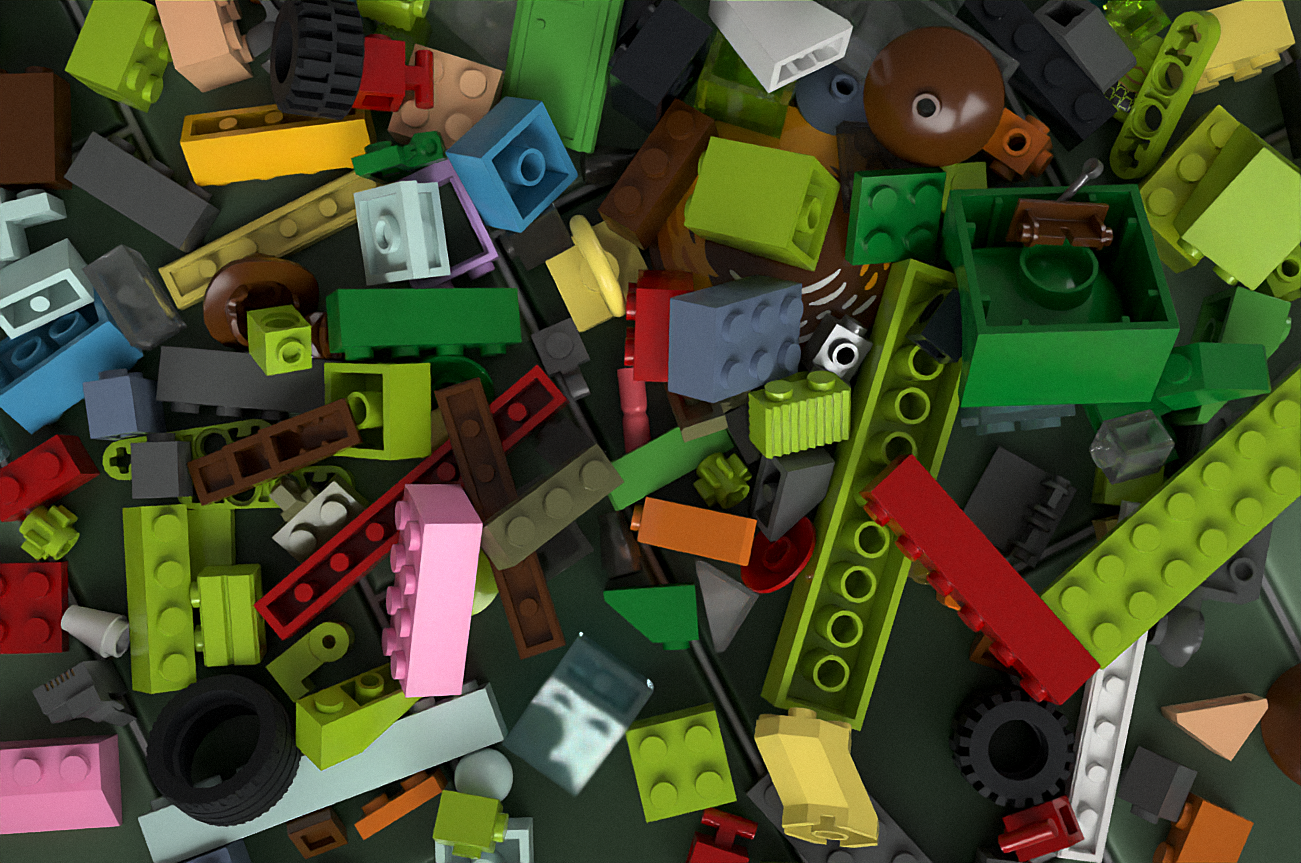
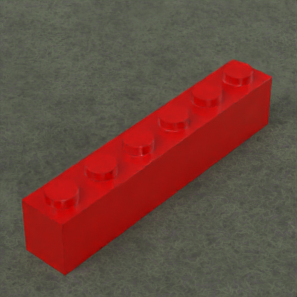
M912 453L899 455L859 492L867 502L863 506L866 513L881 527L887 524L899 537L895 540L898 549L912 562L918 559L930 572L926 576L930 585L943 597L950 595L961 607L957 611L959 617L973 631L979 632L981 630L992 642L988 646L990 652L1004 666L1008 668L1011 665L1014 666L1023 677L1019 681L1020 685L1034 700L1039 703L1044 700L1061 706L1101 667Z

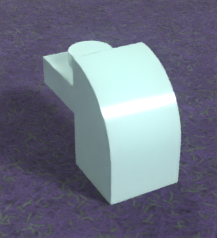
M0 187V269L30 255L24 228L67 218L63 200L45 192L43 189L26 190L16 195Z

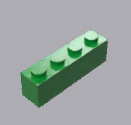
M517 288L337 289L326 297L330 353H345V360L374 358V352H391V359L419 357V351L434 350L437 356H463V350L479 349L480 357H495L506 355V348L522 342Z

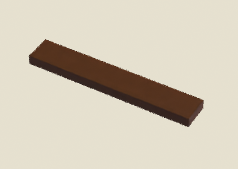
M477 377L434 391L468 498L483 523L519 495L481 378ZM535 550L516 566L499 571L488 557L520 659L522 660L565 646L566 640L537 551Z

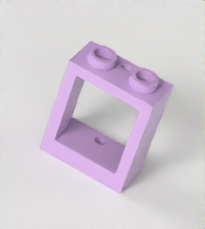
M449 158L396 181L417 180V184L438 182V187L451 182L484 252L450 267L451 275L409 280L413 289L454 288L451 281L465 274H468L472 281L495 270L492 262L501 257Z

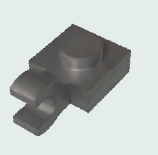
M572 317L532 334V340L549 378L562 373L574 401L590 395L591 393L578 366L590 361V358Z

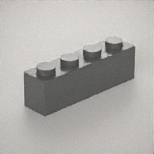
M161 346L156 400L171 403V411L199 414L200 405L215 406L216 415L244 418V410L250 409L261 410V419L284 421L289 419V413L303 414L324 406V363L344 361L312 359V368L267 376L249 353Z

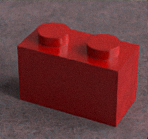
M57 434L0 469L1 522L24 521L35 508L41 505L45 507L51 505L100 475L99 470L78 436Z

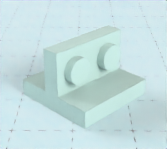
M417 180L400 181L353 193L367 286L451 275L438 182L417 184Z

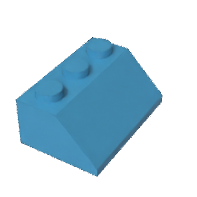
M93 276V302L14 339L8 336L0 341V407L30 434H33L44 425L56 422L64 411L81 399H85L84 382L99 380L98 373L115 369H127L128 371L136 364L138 359L144 356L135 330L95 276Z

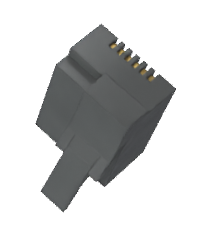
M112 660L83 661L32 691L43 714L48 715L52 724L80 720L85 717L97 724L101 721H106L123 727L137 719L136 715L123 710L125 706L122 701L114 700L128 692Z

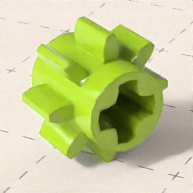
M718 452L708 456L699 464L696 474L700 479L693 483V486L710 508L718 502L722 508L727 509L737 505L747 496L750 488L746 481L752 478V475L736 453L727 459L723 453Z
M44 505L35 508L25 518L19 528V532L27 539L21 545V548L37 561L41 558L46 560L49 556H52L55 560L62 558L71 550L80 536V533L72 526L78 520V517L62 505L58 508L53 505L50 509H47Z

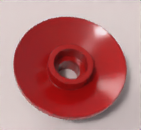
M804 516L782 537L771 542L760 531L753 539L748 566L741 565L743 583L756 593H770L790 583L804 569L813 554L817 538L814 524Z

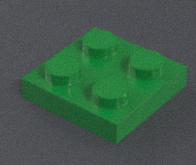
M940 167L855 171L845 260L851 265L899 262L910 258L914 260L934 259L947 172Z

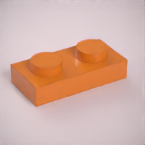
M437 768L429 774L425 770L412 774L400 782L403 790L388 798L386 793L383 792L361 807L364 814L354 824L362 839H367L441 793L448 784L441 769Z

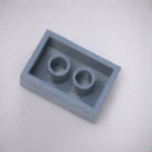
M756 274L670 298L668 391L715 403L765 385L768 382L798 373V364L801 358L799 346L800 320L803 314V302L801 300L802 283Z

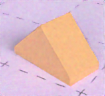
M1243 693L1161 707V712L1164 718L1210 751L1232 761L1267 711L1268 703L1266 698L1252 693Z

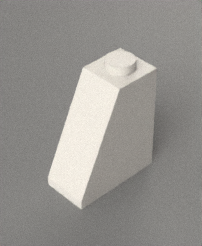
M710 0L708 16L768 93L843 58L853 26L847 19L813 0Z

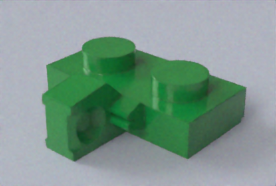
M438 131L415 133L409 144L404 145V147L392 146L391 141L370 144L364 147V155L351 158L356 175L383 185L405 178L423 169L425 166L448 160L441 133Z

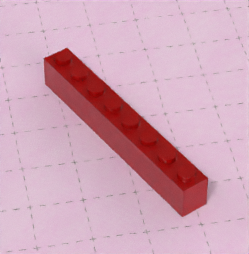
M538 364L489 405L506 456L570 403ZM450 439L253 605L282 641L299 633L391 555L392 545L399 544L400 530H397L395 524V507L397 501H403L405 484H460L464 492L466 491Z

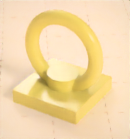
M575 215L571 218L569 224L573 236L540 252L580 334L614 317L624 316L627 306L628 282L637 283L638 269L648 270L638 247L611 231L604 221L591 227L583 215Z

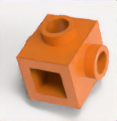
M1006 107L995 133L980 150L984 157L992 161L989 169L1009 183H1011L1014 177L1024 184L1027 183L1032 175L1038 178L1046 170L1054 156L1050 153L1053 148L1051 138L1047 136L1050 129L1035 117L1028 114L1025 119H1022ZM1018 147H1024L1019 151H1014Z

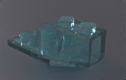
M580 632L507 735L502 745L576 797L652 695L654 683Z

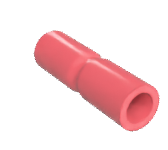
M633 367L617 370L620 406L624 414L622 426L625 453L651 440L649 418L646 414L647 396L645 381H633Z

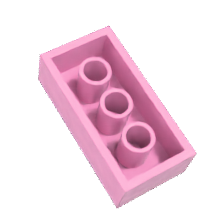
M405 484L403 501H397L395 507V524L397 530H400L399 544H393L391 548L390 562L392 572L395 573L394 586L387 588L386 608L387 613L391 615L390 628H384L382 632V651L384 656H390L392 678L399 680L405 698L461 695L483 523L460 484Z

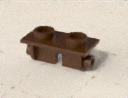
M1019 198L1005 240L1006 242H1023L1025 247H1034L1035 244L1062 246L1066 236L1071 246L1090 247L1093 251H1100L1104 246H1110L1113 240L1112 229L1105 227L1103 223L1109 205L1106 203Z

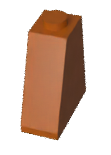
M646 496L644 505L635 504L630 530L638 532L637 542L748 566L757 520Z

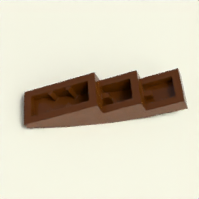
M342 398L258 430L257 434L222 447V450L187 462L186 464L201 506H206L302 469L358 445L363 441L348 399Z

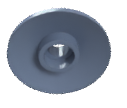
M845 55L843 58L799 78L795 87V102L798 111L811 126L827 134L853 137L867 132L870 126L864 111L863 90L870 68L861 61ZM836 86L846 88L850 94L843 95L839 93Z

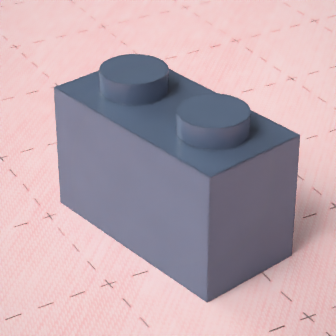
M115 369L99 372V380L83 383L91 439L118 441L147 436L146 434L167 433L162 401L156 400L158 381L143 378L142 372L128 373L127 369Z

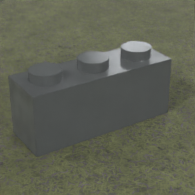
M92 132L64 178L176 248L188 254L197 250L221 212L208 203L212 194L189 180L185 187L180 186L170 179L175 171L151 156L146 164L132 156L137 148L114 133L106 140L97 133Z

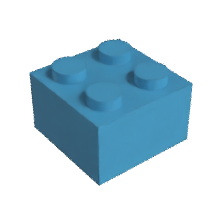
M505 96L445 152L484 224L522 233L579 176L543 102L539 100Z

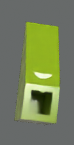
M391 662L297 700L296 746L321 771L362 753L422 697L405 698L399 680L392 678Z

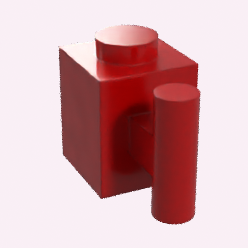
M384 34L365 36L363 74L357 97L351 108L398 112L405 97V90L415 91V107L419 109L433 108V52L430 50H418L415 52V66L405 65V41L392 40Z
M1067 795L1003 817L1002 819L1005 824L1004 833L998 836V842L1004 853L1013 851L1017 854L1020 863L1071 847L1085 839Z
M713 807L704 809L700 823L716 828L714 837L695 831L685 863H748L749 855L747 848L733 842L736 835L753 840L758 822Z

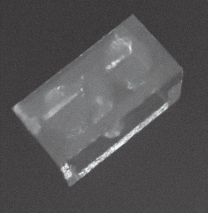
M120 244L82 269L132 347L150 351L187 327L140 252Z

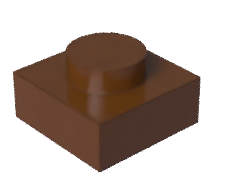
M330 805L286 822L288 837L305 859L348 844L346 827Z

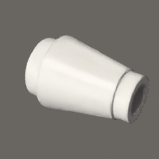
M74 604L66 610L62 617L61 628L69 632V634L104 658L109 656L118 658L130 646L129 622L124 615L80 607Z

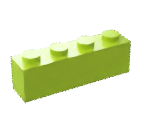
M187 504L122 508L132 690L149 694L182 690L197 681L193 609L190 597L191 574Z

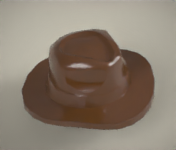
M258 252L249 254L242 259L229 262L212 277L203 301L204 323L211 336L224 346L249 351L247 311L292 304L304 318L308 314L317 311L319 303L318 283L311 271L296 262Z

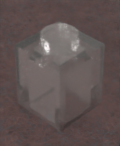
M1148 409L1103 421L1089 451L1092 454L1094 463L1102 469L1113 485L1158 473L1175 443L1152 410Z

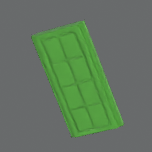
M518 0L500 101L505 96L542 101L564 147L579 152L594 153L611 70L608 67V63L614 54L624 0Z

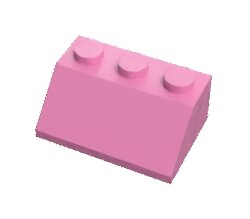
M118 734L0 742V834L114 827L123 824Z

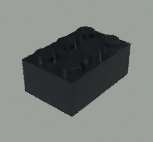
M662 0L658 7L653 4L649 5L637 22L636 29L639 30L637 36L630 45L623 42L614 52L608 63V67L612 69L609 73L613 109L648 134H651L675 98L681 101L686 98L708 66L713 28L674 0Z

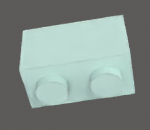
M68 238L0 269V327L11 339L94 301L92 270Z

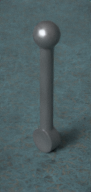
M1097 158L1088 159L1083 164L1080 176L1057 201H1069L1089 179L1097 178L1102 173L1104 165Z

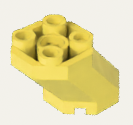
M797 707L790 708L788 716L775 714L759 715V720H756L754 739L784 807L782 817L784 833L816 844L826 845L827 839L840 840L841 847L877 846L879 837L878 817L850 755L852 743L851 724L842 721L816 719L817 713L815 711Z

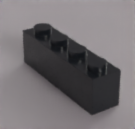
M966 0L952 19L962 31L979 40L992 53L1001 69L1003 78L1050 129V132L1068 152L1082 143L1118 112L1021 0Z

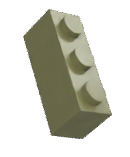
M597 443L580 450L483 522L480 545L498 571L514 567L624 483V481Z

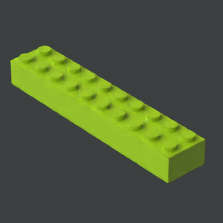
M911 258L892 263L869 338L873 346L862 361L851 397L850 439H842L841 442L837 443L833 456L835 461L834 471L826 497L819 503L813 522L817 535L816 545L807 565L796 577L760 695L775 707L785 710L796 707L810 709L817 713L816 719L846 722L851 724L852 729L861 731L912 561L896 546L895 540L899 537L887 524L881 527L866 513L863 506L867 502L859 492L895 458L904 454L912 453L931 476L937 480L960 404L958 388L962 357L957 363L940 364L905 337V334L936 291L958 288L954 273Z

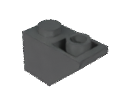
M1049 0L1033 14L1102 93L1106 92L1137 65L1135 56L1100 9L1088 0Z

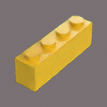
M276 104L184 116L180 145L195 184L199 187L208 185L224 186L231 182L254 179L269 180L277 176L300 173L314 174L323 170L346 167L354 169L351 158L364 155V147L377 143L371 112L368 109L351 108L347 116L342 120L282 113Z

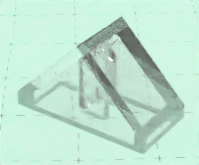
M694 560L716 653L722 652L727 649L759 597V594L753 592L746 585L706 560Z

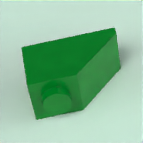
M1197 342L1174 347L1155 389L1156 398L1176 411L1271 393L1265 346L1263 344Z
M694 582L604 588V601L652 643H662L663 650L690 648L689 641L699 640Z

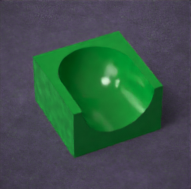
M1138 184L1082 186L1069 200L1072 202L1106 203L1109 205L1103 223L1105 227L1112 229L1113 240L1110 246H1104L1100 251H1093L1090 247L1071 246L1066 236L1062 246L1035 244L1034 247H1025L1023 242H1006L1005 240L1019 198L1057 201L1069 186L950 190L935 267L954 273L959 289L962 315V365L958 388L960 407L1151 401L1180 331V325Z

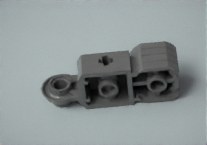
M1225 404L1207 424L1180 426L1177 438L1178 444L1175 448L1179 458L1173 460V474L1181 469L1245 411L1231 412L1229 405ZM1274 519L1148 630L1146 643L1155 645L1159 654L1168 663L1176 668L1183 667L1191 655L1200 648L1205 629L1204 616L1200 612L1202 600L1207 601L1210 599L1243 605L1259 599Z

